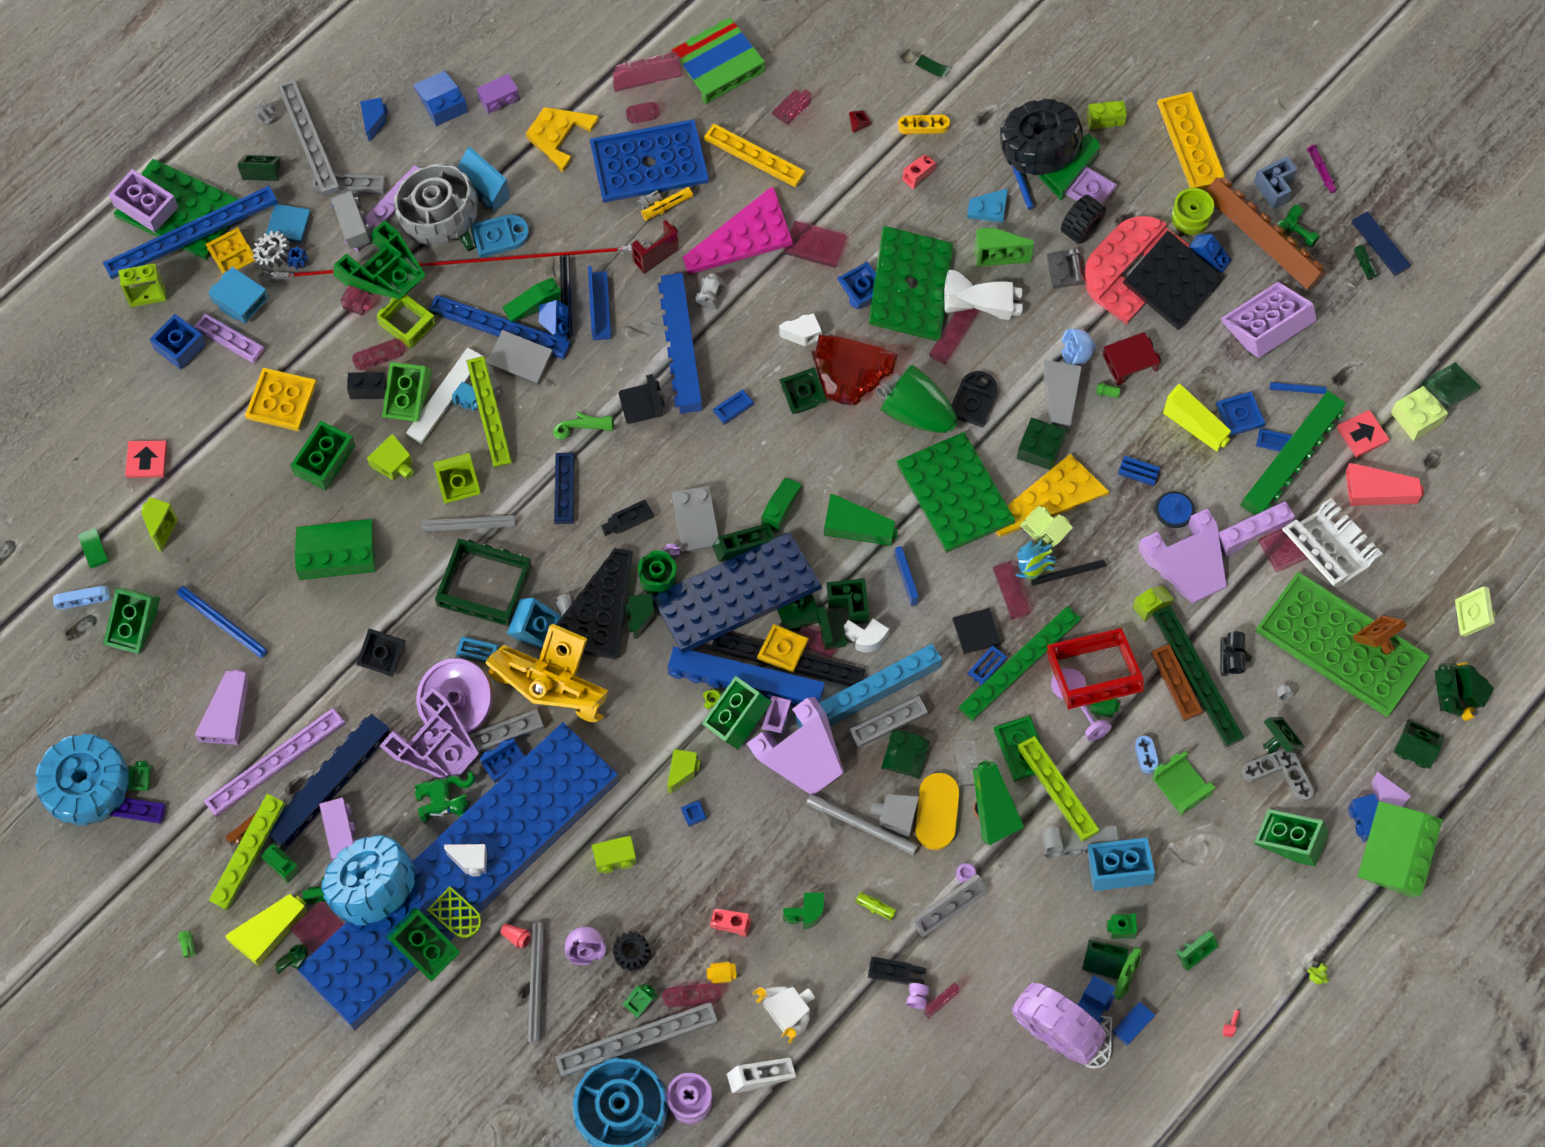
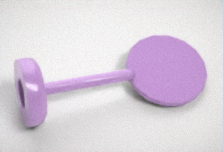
M1071 668L1061 670L1069 690L1086 686V680L1080 671ZM1053 676L1051 680L1052 691L1057 697L1064 700L1056 678ZM1081 706V709L1091 723L1085 731L1088 741H1095L1105 736L1111 730L1110 723L1107 720L1095 722L1086 706Z

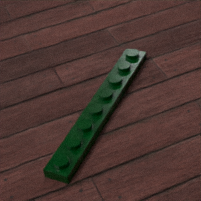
M1171 605L1154 612L1152 615L1168 645L1170 644L1178 663L1225 747L1242 741L1244 736Z

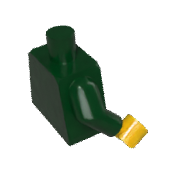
M1442 663L1438 666V670L1435 671L1440 711L1461 716L1464 721L1475 718L1476 716L1471 713L1475 711L1473 707L1466 709L1460 707L1455 675L1456 665H1467L1468 663Z

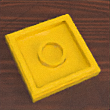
M773 624L757 659L793 674L809 642V638Z

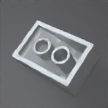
M709 486L671 493L682 552L686 553L712 548L713 543L718 537Z

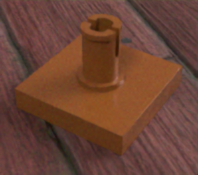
M1382 615L1353 635L1356 643L1376 648L1381 646L1383 653L1389 654L1391 650H1395L1390 638L1407 626L1402 619Z

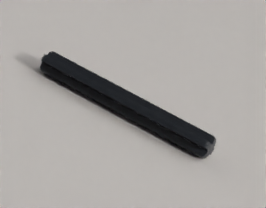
M568 255L560 256L561 303L568 306L567 337L570 338L572 337L570 259Z

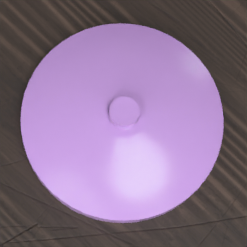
M447 659L435 664L426 672L419 684L416 699L418 712L424 723L431 718L433 713L419 701L433 685L448 697L468 734L477 730L485 722L492 708L493 689L488 676L479 666L464 659Z

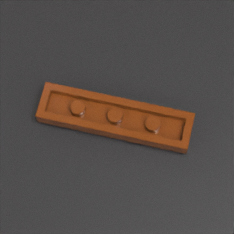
M1170 644L1153 650L1151 655L1183 721L1202 715L1199 703Z

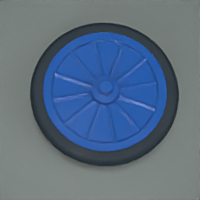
M1170 491L1161 495L1156 501L1155 514L1158 520L1165 526L1181 528L1189 524L1190 517L1195 514V506L1186 494Z

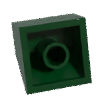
M1408 719L1393 753H1396L1401 759H1409L1415 762L1421 768L1431 769L1441 749L1444 735Z

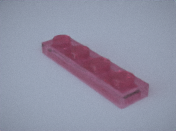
M972 308L955 312L929 353V357L946 365L979 309Z

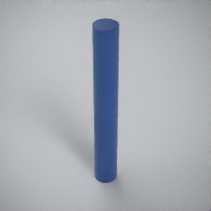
M1012 166L1027 209L1031 210L1034 208V204L1023 174Z
M1270 382L1269 390L1325 394L1327 387Z

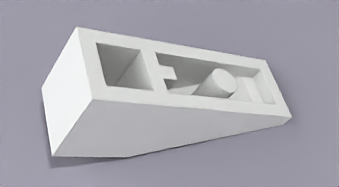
M791 1058L738 1065L727 1073L732 1094L751 1091L796 1078Z

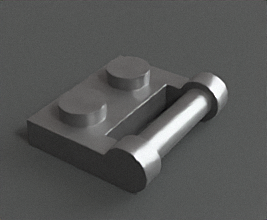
M1073 248L1069 251L1047 254L1046 258L1053 289L1085 284V276L1082 275L1079 261V249ZM1067 259H1072L1075 278H1070Z

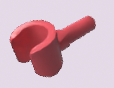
M1235 1010L1230 1025L1224 1024L1223 1036H1234L1240 1011Z

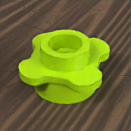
M720 690L705 691L703 693V698H705L704 707L706 709L714 707L722 692Z

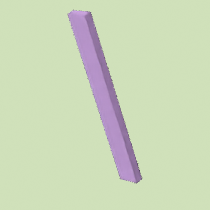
M333 707L205 799L204 802L215 817H218L346 724Z

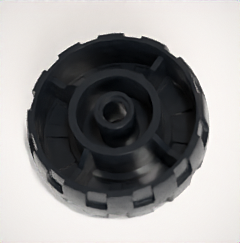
M1054 99L1032 100L1018 108H1014L1007 118L1003 120L1000 127V144L1007 163L1012 165L1015 170L1024 174L1045 175L1058 172L1076 160L1079 156V151L1082 150L1083 130L1078 114L1066 103L1057 102Z

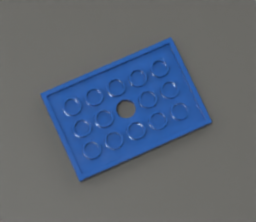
M694 119L589 139L603 203L647 195L655 190L663 192L709 183ZM645 157H652V159L656 160L655 165L651 167L644 166L642 162Z

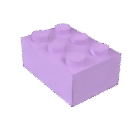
M133 169L109 194L114 207L154 233L178 208L174 195Z

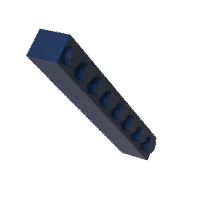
M372 713L360 722L355 732L352 731L347 736L346 742L334 750L333 756L321 764L320 770L315 775L310 776L303 789L298 790L293 795L292 801L284 806L268 838L286 851L321 812L319 804L331 801L377 751L381 743L391 733L389 727Z

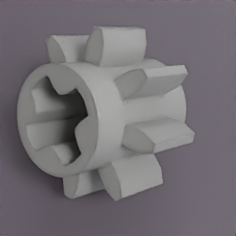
M262 102L254 109L256 112L254 118L259 123L264 121L267 124L275 118L274 111L276 108L271 102L267 104Z

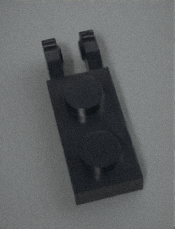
M871 956L868 978L905 985L911 983L925 985L924 980L912 978L909 975L910 972L921 975L926 974L927 969L911 965V963Z

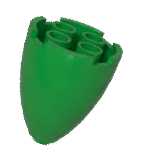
M910 365L880 409L894 420L928 432H952L958 424L955 411L945 394L933 380L914 365Z

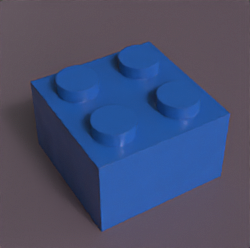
M176 314L149 339L154 350L180 370L206 345L203 335Z

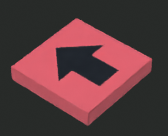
M1370 410L1337 425V430L1356 458L1388 443L1390 440Z
M128 441L126 477H164L167 442Z

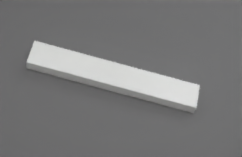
M469 348L465 350L423 408L419 421L413 422L406 436L420 444L424 443L452 404V394L462 381L467 383L470 379L466 360L481 357V354Z

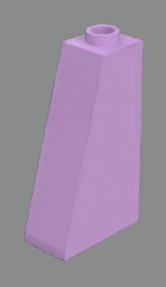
M234 669L225 672L196 730L195 736L199 742L238 745L249 678L244 671Z

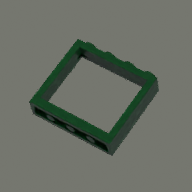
M458 538L435 597L437 607L509 627L532 568L531 559L524 557L523 554H513L506 549L498 550L488 544L480 545L470 539L466 541ZM463 553L522 569L507 612L448 595Z

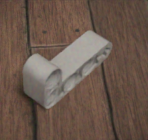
M1059 827L1046 828L1042 831L1041 835L1044 857L1055 858L1087 854L1088 844L1120 841L1118 827H1098L1099 833L1084 842H1081L1074 830L1061 832Z

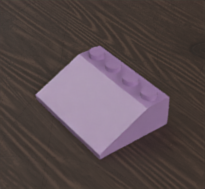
M1276 282L1221 318V322L1246 350L1258 358L1317 321L1313 303L1280 282Z

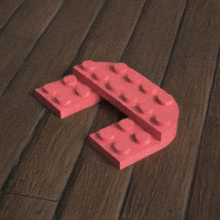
M1139 216L1123 221L1092 252L1086 263L1084 276L1088 294L1096 303L1125 324H1128L1147 303L1122 283L1125 280L1122 277L1123 273L1141 254L1146 256L1167 230L1187 247L1190 246L1189 243L1167 229V223L1157 218Z

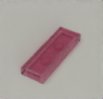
M1012 562L993 566V572L1011 620L1030 615V610Z

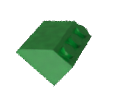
M735 676L706 716L702 725L739 750L772 701Z

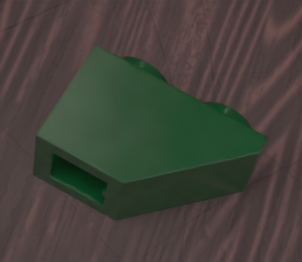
M651 593L628 596L629 603L626 604L627 615H631L632 621H628L629 633L633 632L634 639H638L655 618Z
M1469 664L1456 665L1455 674L1458 696L1469 707H1485L1494 687L1488 683L1489 681L1485 677H1482L1477 672L1474 666Z

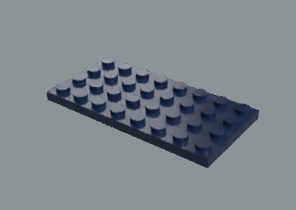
M788 532L770 542L757 546L673 585L667 591L652 595V599L681 654L810 595L822 589L793 536Z

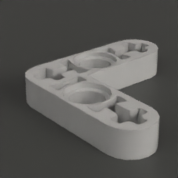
M1284 749L1251 761L1242 768L1241 776L1246 782H1255L1282 771L1297 801L1306 803L1313 796V787L1295 753H1287ZM1284 754H1285L1286 757H1288V756L1291 757V758L1289 759V764H1288L1287 760H1282ZM1263 762H1272L1274 768L1272 770L1265 769ZM1259 765V770L1255 771L1253 776L1246 774L1248 769L1254 771ZM1297 771L1300 774V779L1293 780L1290 777V772ZM1301 787L1303 791H1308L1307 797L1304 794L1300 795Z

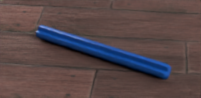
M181 586L177 590L178 596L258 657L263 658L268 651L264 646L185 586Z

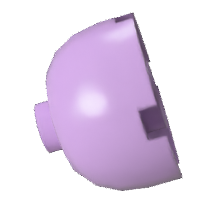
M585 926L576 928L568 934L565 940V956L573 964L589 965L592 964L591 960L598 958L599 961L605 955L604 939L600 932L594 928Z

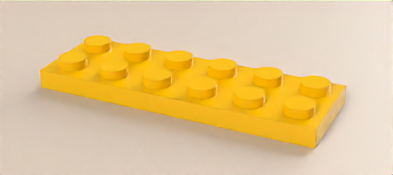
M1192 92L1159 99L1157 105L1189 188L1206 189L1216 177L1224 178V172Z

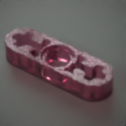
M393 339L356 352L352 357L354 367L358 370H365L399 358L405 353L404 344L399 339ZM394 346H397L399 350L395 351ZM377 351L384 353L381 358L374 357V353ZM360 358L363 359V361H364L363 363H360V362H359V359H360Z
M715 983L670 987L664 990L662 994L663 1003L669 1008L704 1005L710 1002L714 1004L721 999V989ZM701 989H703V994L709 993L710 989L718 992L714 995V998H710V995H703L704 999L701 1000ZM683 991L684 1002H680V998H674V1002L666 999L670 993H673L676 997L680 996V992ZM688 991H696L698 997L693 1001L686 998Z

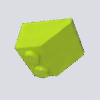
M470 453L433 462L444 504L481 494Z
M149 497L148 501L141 508V514L157 550L162 552L178 518L171 504Z

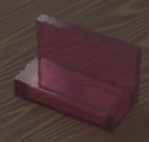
M794 89L772 111V115L786 125H789L811 103V92L805 89L800 93Z

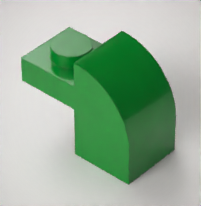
M804 892V908H783V921H787L789 924H798L799 921L803 922V929L816 926L822 919L824 912V893Z

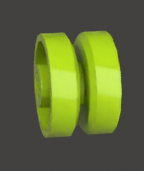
M1187 188L1176 196L1171 219L1172 224L1178 231L1187 235H1197L1209 227L1214 210V202L1209 193L1198 188Z

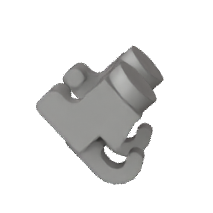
M709 274L702 278V289L700 293L696 294V303L717 310V291L725 289L726 284L719 276Z

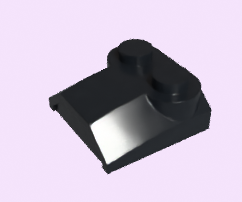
M369 628L356 665L393 677L401 655L406 650V640Z

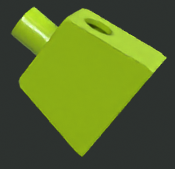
M393 434L367 457L371 468L391 480H396L400 475L409 479L414 474V470L409 467L412 464L410 454Z

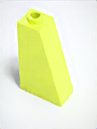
M1178 384L1167 396L1163 414L1217 452L1221 447L1225 448L1231 440L1229 438L1231 430L1182 385Z
M289 894L228 933L225 937L229 943L259 967L308 912L305 907L306 902L299 896L294 898Z

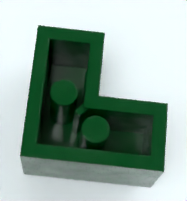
M865 578L826 582L828 609L848 607L849 621L854 624L869 623Z

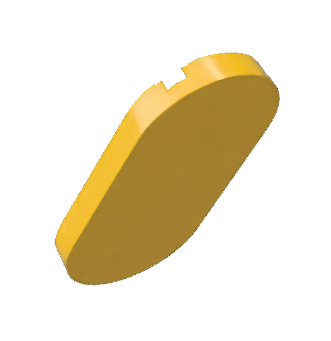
M934 773L927 776L922 781L919 790L915 834L919 842L930 850L945 848L953 841L955 836L959 787L951 776L944 773Z

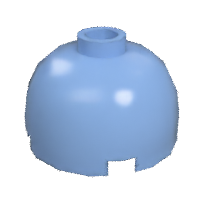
M1068 329L1065 331L1062 338V343H1065V349H1061L1065 363L1072 365L1087 363L1095 351V342L1090 334L1082 329Z

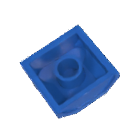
M867 261L844 275L837 277L839 283L849 296L850 305L856 309H862L870 305L872 301L876 272Z

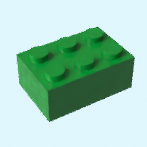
M320 420L290 466L293 474L326 491L356 446L353 436Z

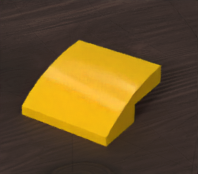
M238 227L205 244L222 274L229 271L231 267L238 270L255 261L252 257L254 254Z

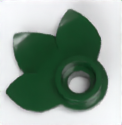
M295 945L290 949L289 953L279 958L275 964L277 974H280L290 965L295 969H299L308 956L307 947L305 945Z

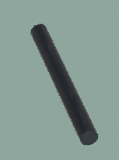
M1104 560L1042 575L1030 580L1031 585L1035 586L1106 567Z

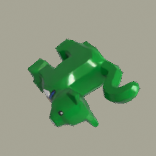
M468 772V779L466 781H463L458 776H449L445 779H436L433 782L415 785V796L418 802L423 801L424 797H430L431 799L430 804L418 808L421 821L425 823L429 817H444L452 813L461 817L468 809L467 804L470 803V800H466V794L450 800V785L455 783L460 788L471 787L475 782L474 773Z

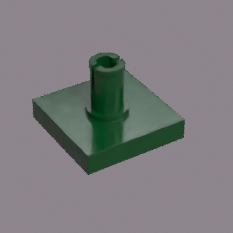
M812 594L777 609L783 628L792 632L818 623V607Z
M1269 717L1264 721V724L1274 735L1267 743L1263 744L1264 749L1267 748L1266 751L1269 754L1273 753L1280 746L1287 753H1299L1306 748L1283 717Z

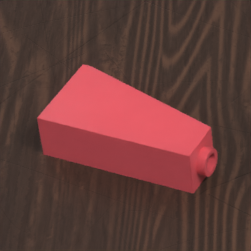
M1349 463L1346 469L1350 506L1418 504L1420 498L1424 495L1423 485H1420L1419 478Z

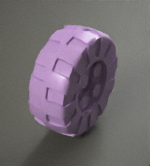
M1030 983L1020 994L1012 1009L1013 1016L1036 1039L1048 1044L1049 1048L1055 1052H1060L1066 1058L1083 1065L1088 1064L1097 1055L1106 1039L1105 1030L1093 1017L1062 994L1040 983Z

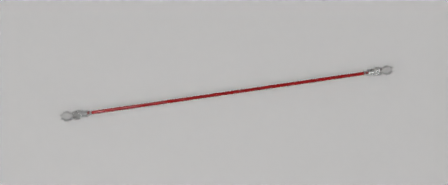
M646 241V242H643V243L641 244L642 246H643V245H646V244H648V245H650V246L653 245V244H651L650 242H647V241ZM631 244L608 249L418 264L420 267L617 251L632 254ZM277 270L270 274L267 271H263L257 274L258 277L264 274H268L270 277L267 280H261L260 278L257 280L262 283H268L270 280L280 282L296 276L334 274V270L300 273Z

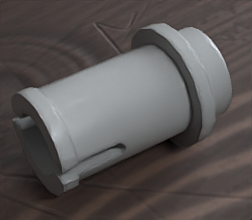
M655 190L645 197L641 196L638 200V205L644 210L653 205L654 202L661 201L662 197Z

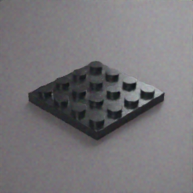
M1167 230L1122 283L1179 330L1223 279V276Z

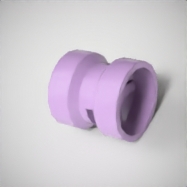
M911 983L909 986L910 996L907 998L906 1005L915 1009H926V996L929 994L930 988L923 984Z

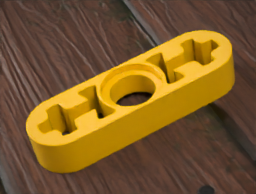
M945 115L902 116L898 120V130L902 134L945 133L949 130L950 120ZM925 121L929 125L923 128L919 123Z

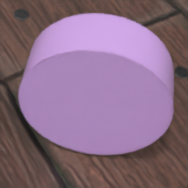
M968 863L961 864L956 870V878L962 884L976 875V869Z

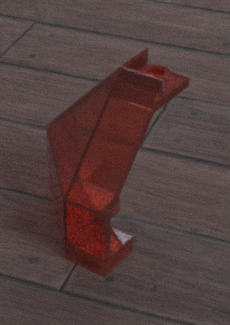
M819 334L816 351L811 350L825 397L839 404L855 406L861 402V398L866 393L870 394L879 386V382L885 376L889 377L894 372L898 355L879 346L832 334Z

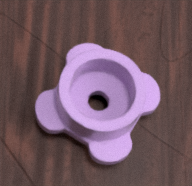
M666 544V548H662V550L671 555V557L680 556L682 548L678 547L677 544Z

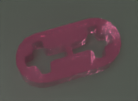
M654 102L632 105L626 109V119L632 124L652 121L659 116V106Z

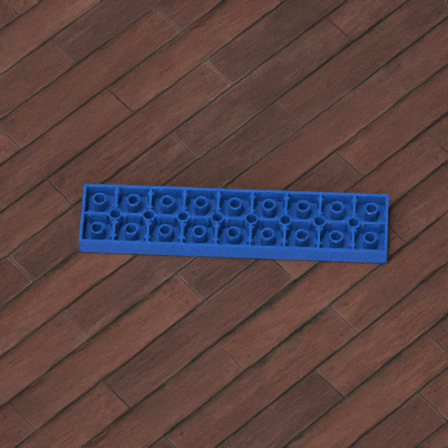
M562 722L412 861L416 871L414 876L415 883L411 893L408 894L405 902L397 910L387 915L388 917L378 922L368 923L367 925L356 926L354 923H345L304 961L301 967L297 969L298 972L355 1031L419 971L385 937L414 907L419 909L451 941L456 935L451 933L427 911L450 886L474 907L478 913H481L619 783L618 774ZM485 844L487 849L486 874L476 877L466 874L447 856L444 845ZM451 891V898L457 897V896ZM449 892L443 898H449ZM459 900L451 901V907H459ZM461 900L462 907H467V905ZM441 901V908H449V901ZM439 902L433 907V909L439 908ZM469 909L462 910V916H469ZM449 910L441 911L442 918L449 917ZM452 910V917H459V910ZM472 910V916H477V914ZM432 911L439 917V911ZM462 919V926H467L469 919ZM444 920L443 922L449 926V920ZM452 920V927H458L459 920ZM459 929L453 930L454 932L459 933Z

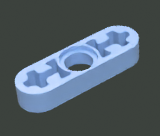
M98 586L57 594L53 597L54 608L67 609L105 602L110 599L109 588Z

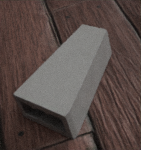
M1045 360L1043 378L1049 424L1064 428L1066 433L1069 434L1082 366Z

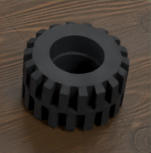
M1089 194L1084 195L1070 208L1063 219L1060 231L1077 244L1087 241L1103 221L1106 207Z

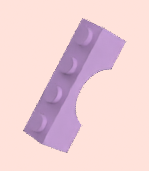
M1286 501L1219 532L1221 551L1224 556L1227 557L1242 550L1250 541L1265 533L1274 532L1276 534L1292 523L1295 516Z

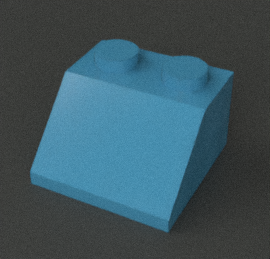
M535 598L520 599L507 634L521 643L542 649L549 626L551 624L556 625L562 616Z

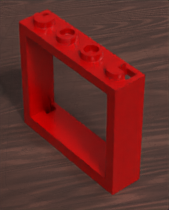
M1122 628L1047 645V658L1068 709L1144 692V678ZM1111 647H1119L1130 676L1069 690L1057 660Z

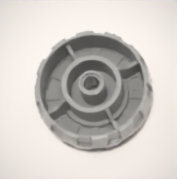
M433 164L412 172L407 179L401 182L397 194L394 196L396 217L404 232L411 239L414 238L419 243L427 245L448 243L450 240L462 236L474 223L477 217V210L479 209L477 193L471 180L459 168L451 165Z

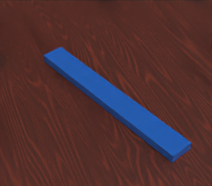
M439 295L435 296L429 308V312L497 337L504 330L552 349V356L563 360L571 346V341H563L556 336L516 322L511 323L508 319Z

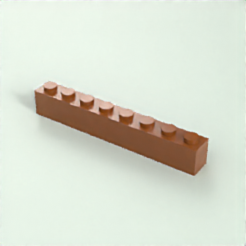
M1216 177L1206 190L1212 197L1214 205L1306 289H1314L1327 273L1323 269L1324 265L1318 260L1314 261L1310 257L1311 254L1306 249H1301L1293 237L1285 235V230L1278 224L1274 225L1271 222V217L1264 212L1261 213L1258 210L1257 204L1253 201H1248L1245 198L1246 195L1241 190H1236L1232 187L1233 183L1226 177Z

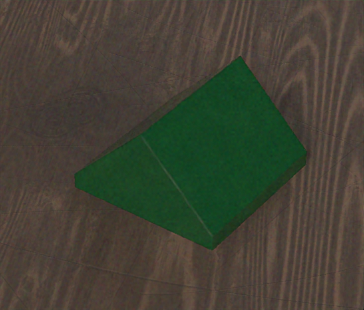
M245 155L237 163L242 180L278 181L281 156Z

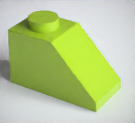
M1164 585L1153 587L1135 598L1133 608L1145 622L1152 617L1154 612L1175 602V599Z
M673 750L667 784L668 793H673L695 778V772L700 770L701 764L697 752Z

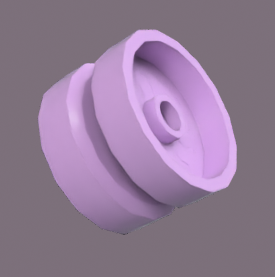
M683 1073L675 1077L669 1084L666 1092L668 1109L679 1122L685 1124L698 1123L704 1120L711 1111L713 1104L711 1087L707 1080L698 1074Z

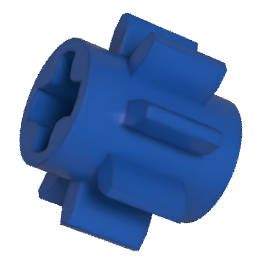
M296 246L289 250V256L285 257L288 261V266H293L296 270L302 267L305 268V262L309 261L306 249L301 250Z

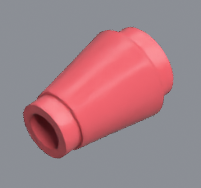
M507 923L503 925L500 931L517 948H526L532 938L528 930Z

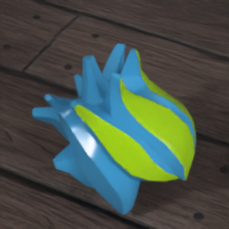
M1040 540L1036 545H1033L1032 541L1022 546L1017 553L1021 573L1016 574V576L1032 580L1036 579L1044 571H1053L1054 568L1049 564H1055L1056 561L1054 560L1056 557L1048 555L1052 550L1047 551L1052 545L1042 546L1043 540Z

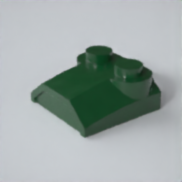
M815 367L779 379L781 391L786 398L792 415L827 403Z
M901 730L892 731L881 769L915 777L919 780L930 741L922 736Z

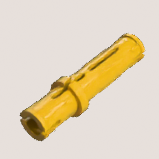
M686 187L660 202H654V205L641 211L642 217L645 221H648L659 214H664V211L692 198L693 193L691 189Z

